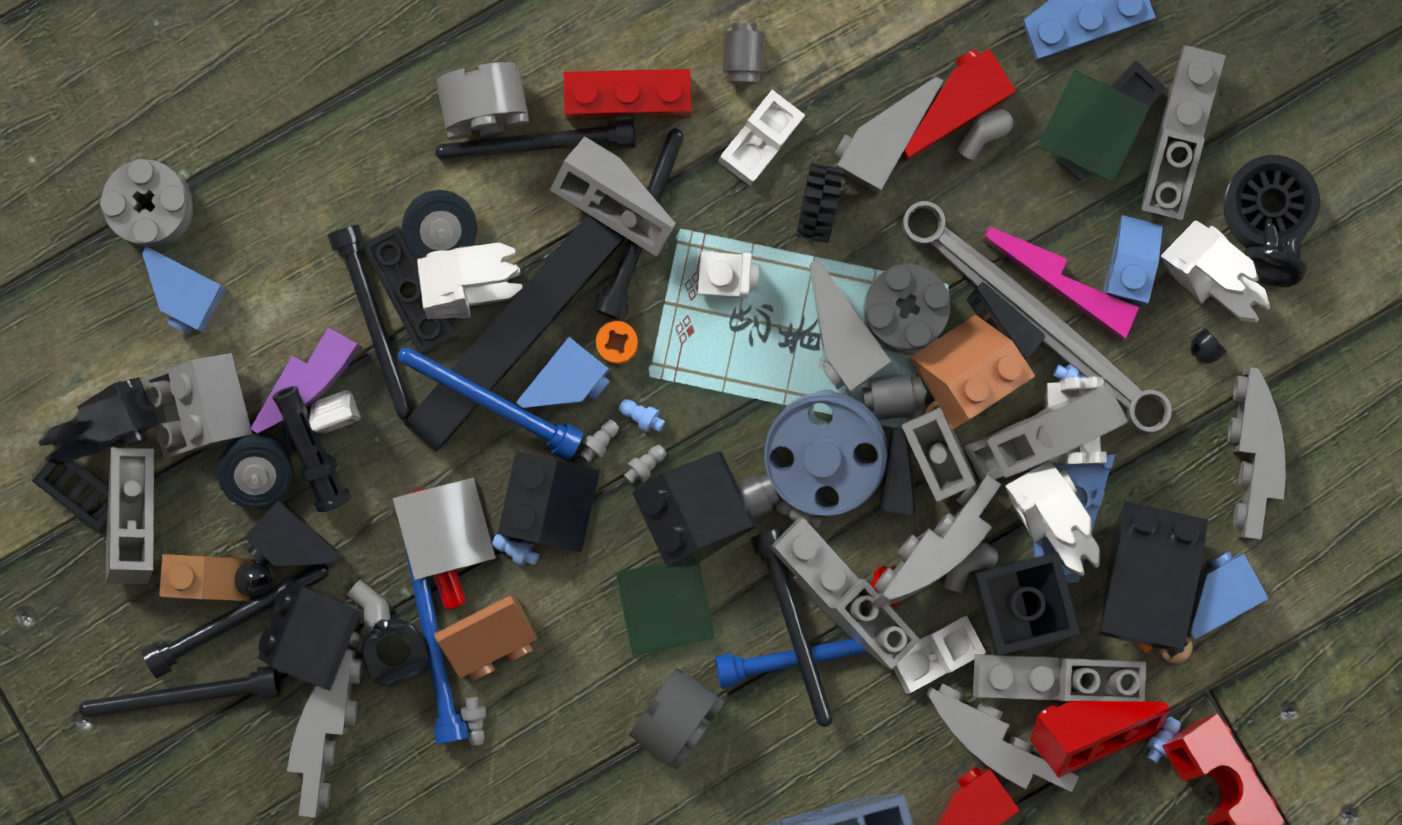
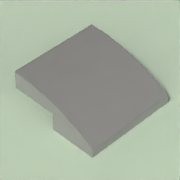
M474 478L393 498L414 580L496 559Z

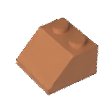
M974 315L908 358L938 406L941 407L953 429L970 420L1035 377V374L1014 342L977 315Z
M515 594L434 634L459 678L469 674L472 681L494 671L495 668L492 662L505 655L512 662L533 651L529 643L538 639Z

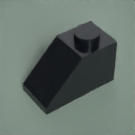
M278 500L244 537L251 544L247 551L263 566H267L269 562L274 566L340 563L345 557L282 500Z

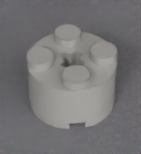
M487 63L478 65L479 70L465 73L463 68L437 78V90L445 130L449 140L471 136L474 131H480L481 138L494 137L505 133L504 125L505 127H517L530 122L521 75L516 63Z
M136 159L115 170L105 184L100 201L101 209L110 228L123 239L142 247H160L175 242L186 232L192 221L193 201L188 184L168 166L153 160ZM145 196L152 198L151 201L155 205L154 210L151 212L146 209L142 210L144 206L141 201Z

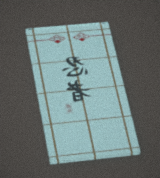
M680 228L676 236L678 241L652 365L649 367V377L788 406L800 397L821 390L841 393L863 404L862 388L869 387V379L908 373L910 377L919 376L908 358L926 346L912 351H896L880 343L879 345L892 362L849 393L844 386L837 390L823 371L828 364L823 356L809 268L810 264L817 258L865 325L863 304L866 293L874 280L884 271ZM701 252L742 255L743 253H752L751 263L759 264L757 289L749 288L748 298L698 295ZM944 284L947 290L949 291V284ZM906 298L904 302L896 301V306L901 308L899 316L906 319L910 313L917 314V310L912 307L914 302L912 299ZM922 381L923 392H924V401H925L926 393H927V388H926V386L924 385V383H923V381ZM824 403L814 404L813 410L815 412L833 415L828 405ZM917 410L915 415L878 421L882 426L902 428L901 424L919 417L923 410Z

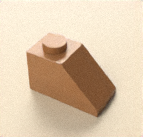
M162 554L159 597L249 601L252 596L243 595L238 591L235 584V575L242 564L254 562V559Z

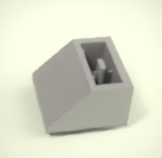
M232 353L190 360L143 378L146 394L159 422L156 425V437L161 446L164 459L229 443L239 437L252 434Z

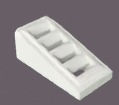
M344 390L315 401L311 405L309 423L312 430L326 434L360 421L361 416L352 392Z

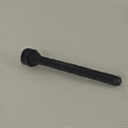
M632 115L615 117V121H610L608 126L445 143L436 147L435 155L440 160H453L574 147L584 137H587L596 144L610 143V147L618 146L619 150L636 148L634 121Z
M677 128L671 129L668 132L647 188L658 203H660L684 139L683 132ZM629 239L610 288L605 287L603 294H598L593 307L595 312L619 321L625 320L630 306L626 303L629 296L625 293L642 251V247Z
M357 224L334 231L327 235L332 251H337L339 258L344 257L399 419L406 421L413 413V408L360 255V251L363 250L361 242L364 241L360 226Z
M780 528L767 531L750 538L755 555H760L761 561H766L816 722L821 727H828L833 721V716L786 567L769 548L783 534V530Z
M316 564L288 580L310 587L325 579L329 574V569L325 564ZM288 580L271 588L264 595L256 596L169 644L166 641L161 644L155 641L141 649L143 658L154 677L158 679L171 672V666L178 663L177 658L273 607L278 593L286 587Z
M269 665L258 666L257 671L250 672L248 677L83 701L79 706V713L83 717H94L252 693L253 697L261 696L262 700L279 698L281 696L280 676L278 669Z

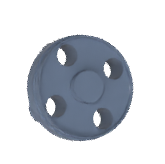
M821 390L798 398L777 416L767 434L764 460L771 484L787 503L809 514L830 516L853 510L874 493L885 474L890 446L880 422L864 404L841 393ZM824 403L828 405L833 413L832 420L822 421L818 419L814 414V404ZM870 443L876 448L878 458L872 461L862 458L858 451V445ZM783 446L790 449L794 455V463L784 464L780 462L776 457V447ZM830 486L834 488L839 495V502L828 503L824 501L820 495V487Z

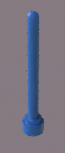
M403 348L398 353V359L402 364L546 440V445L551 448V453L568 461L576 452L583 435L581 430L568 423L565 425L557 423L554 426L410 348Z
M406 551L422 634L428 648V664L439 718L435 719L437 727L433 728L436 745L469 738L466 721L462 722L460 714L455 712L444 653L434 636L435 633L439 632L429 579L425 577L414 580Z
M854 639L811 646L816 663L868 653ZM794 650L741 659V656L733 657L732 653L715 656L721 689L738 686L737 682L744 681L745 676L799 666Z

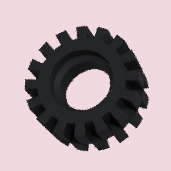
M811 162L796 237L829 243L844 169Z

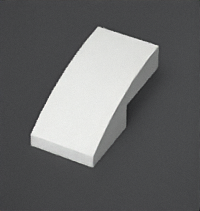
M771 90L747 120L742 130L722 153L718 162L751 187L802 121L805 114Z
M966 615L922 637L898 662L893 670L904 691L908 694L940 676L975 659V654H985L986 651Z

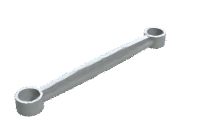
M921 201L909 207L902 220V230L910 242L920 246L931 244L972 283L978 286L981 282H985L1045 334L1044 336H1046L1042 342L1066 362L1077 368L1081 374L1087 378L1103 377L1104 385L1109 383L1117 401L1127 408V419L1134 429L1142 433H1152L1164 428L1168 424L1172 408L1170 401L1163 393L1156 390L1142 391L1054 312L994 263L945 227L944 213L936 204ZM917 209L931 210L937 217L938 229L934 235L921 238L910 231L908 220L911 213ZM1152 397L1159 400L1164 410L1162 421L1152 427L1141 425L1135 416V406L1139 399Z

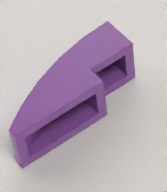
M327 328L308 363L294 356L290 358L250 429L256 433L265 434L285 424L272 398L276 392L283 388L298 386L306 409L310 407L342 375L361 346L336 331Z

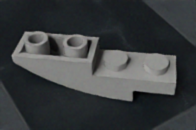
M1183 44L1173 84H1170L1152 155L1141 207L1142 210L1183 220L1205 141V129L1226 55Z
M1250 367L1243 369L1242 376H1236L1233 400L1239 401L1237 418L1231 417L1227 435L1228 442L1233 443L1232 452L1249 454L1248 462L1242 461L1238 482L1239 486L1244 487L1242 503H1236L1233 527L1239 528L1238 537L1262 539L1267 499L1284 500L1286 479L1285 449L1277 408L1269 387L1259 368Z
M1108 383L1046 408L1026 420L971 441L964 446V449L980 480L986 475L991 476L994 480L1002 476L1007 478L1079 447L1124 425L1128 421Z
M986 475L976 485L960 492L956 501L961 505L953 516L947 513L934 531L928 529L918 538L911 535L897 553L902 560L896 569L892 570L889 567L876 582L874 588L879 593L871 604L878 609L902 601L933 584L962 562L992 528L979 516L1001 484L991 476Z
M798 518L769 547L795 575L792 579L841 629L888 669H893L920 641L889 605L877 609L871 604L878 594L865 579H859L804 518Z
M347 648L330 691L315 686L298 722L290 749L287 772L303 773L299 816L316 818L320 815L321 808H328L331 783H324L326 766H333L336 741H329L330 734L343 735L347 733V727L354 726L356 721L357 701H351L352 685L360 683L362 673V659H356L357 649Z
M975 654L973 696L1061 701H1145L1146 662Z
M945 684L941 685L939 691L929 687L926 695L947 728L970 752L987 766L1027 789L1033 774L1066 790L1073 791L1079 776L1071 772L1058 778L1044 759L1031 753L1034 745L1011 735L1008 742L1003 740L1009 724L1000 720L1003 714L1002 711L983 702L979 703L977 709L962 702L965 694Z

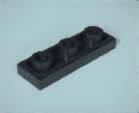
M399 226L362 245L418 353L424 356L458 337L448 318L427 319L423 309L418 262L405 244L403 232ZM410 283L415 284L417 288L416 294L412 298H405L402 294L403 287Z

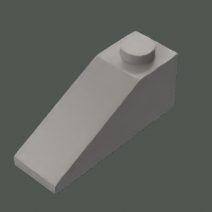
M937 76L858 128L853 138L845 134L833 155L840 160L836 168L844 169V175L879 194L944 80Z
M584 137L564 160L550 189L553 193L655 256H658L676 224L619 157L587 137Z
M817 258L810 264L809 268L823 356L828 364L823 371L837 390L844 386L849 393L892 361Z
M111 447L106 532V583L148 584L153 572L154 449Z

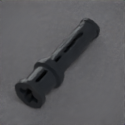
M289 386L279 390L272 398L279 409L303 464L300 475L304 481H308L316 498L314 502L316 511L326 512L342 506L349 501L351 494L349 489L343 488L335 470L337 467L335 458L326 454L317 432L311 428L309 423L310 416L303 403L298 386Z

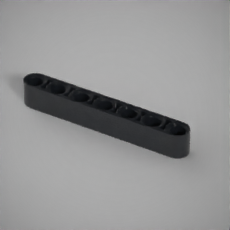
M588 214L452 367L451 371L491 392L612 256L626 237ZM438 383L409 416L404 426L436 453L468 419L479 404Z

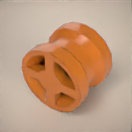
M613 321L600 328L596 336V346L599 354L605 361L620 365L634 357L638 349V339L630 325L621 321Z

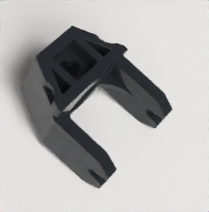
M140 377L115 382L77 406L79 411L73 420L49 428L38 443L40 446L53 445L55 451L46 456L45 459L47 462L63 465L122 443L124 448L138 444L147 439L145 432L158 425L159 422Z

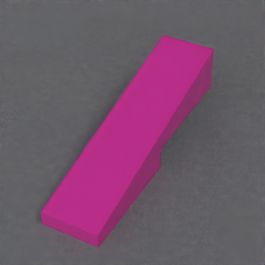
M992 227L985 231L982 239L985 243L1120 341L1126 339L1139 307L1061 275L1067 259Z

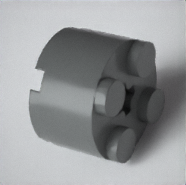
M914 264L893 266L881 273L866 293L863 304L866 325L874 338L889 349L896 351L920 349L931 343L944 330L950 315L949 291L941 279L925 267ZM906 298H910L914 301L912 307L917 310V314L910 313L905 319L899 316L901 308L896 306V301L904 302Z
M676 668L629 736L669 766L678 770L725 701L693 677Z

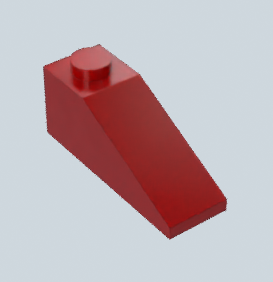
M975 48L955 61L958 68L953 70L902 153L906 162L1014 95L1016 92L1015 88L990 48L981 54Z
M1070 701L1059 707L1053 705L1044 709L1037 716L1030 741L1056 776L1060 778L1158 734L1163 727L1170 707L1166 702Z
M974 766L956 779L959 786L951 792L935 825H1001L1020 810L987 766L982 770Z

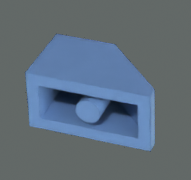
M1124 215L1121 216L1102 292L1141 307L1149 303L1159 263L1163 225Z
M146 246L142 255L159 309L170 316L167 324L188 335L193 328L204 333L227 288Z
M568 337L516 403L523 409L584 403L588 397L595 401L610 383L605 377L610 370Z
M1226 551L1207 562L1210 569L1200 574L1187 633L1190 639L1195 640L1269 599L1244 554L1232 556L1230 551Z

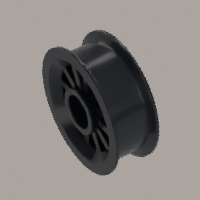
M1280 155L1261 156L1247 162L1234 175L1224 196V217L1233 235L1248 247L1264 246L1266 244V225L1274 223L1279 237L1278 246L1283 248L1287 238L1292 234L1302 233L1306 235L1314 225L1320 209V194L1312 174L1299 162ZM1266 175H1273L1271 184H1269ZM1280 177L1288 180L1283 186L1279 185ZM1257 178L1260 187L1256 185L1252 180ZM1293 184L1297 191L1288 193L1287 190ZM1244 187L1253 195L1242 193ZM1267 194L1275 195L1282 203V210L1277 213L1266 211L1262 207L1261 197ZM1301 198L1302 204L1292 203L1290 201ZM1241 203L1250 204L1253 206L1242 209ZM1290 212L1300 214L1299 219L1293 216ZM1255 214L1256 217L1249 223L1246 216ZM1283 220H1284L1287 224H1289V225L1291 226V228H1289V229L1286 230V229H1285V226H1284V223H1283ZM1260 221L1264 222L1263 231L1255 228Z

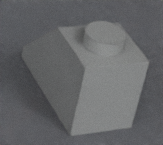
M941 407L901 424L937 502L976 485L975 474Z

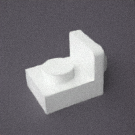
M701 252L698 295L748 298L749 288L757 289L759 264L751 263L752 253H743L742 255Z

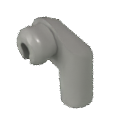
M1003 109L979 115L957 148L958 152L968 159L975 160L986 142L1006 136L1012 130V116Z
M980 542L962 562L947 573L943 588L963 594L970 572L983 567L987 569L993 568L997 564L999 558L997 550L986 542Z
M359 580L347 596L364 609L365 626L361 628V634L365 638L373 630L376 622L381 619H390V607L383 597Z

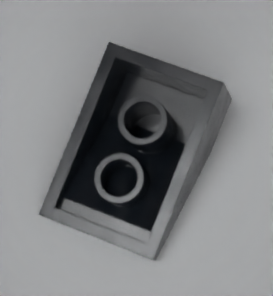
M1125 501L1114 526L1099 635L1179 653L1184 651L1204 556L1208 519Z

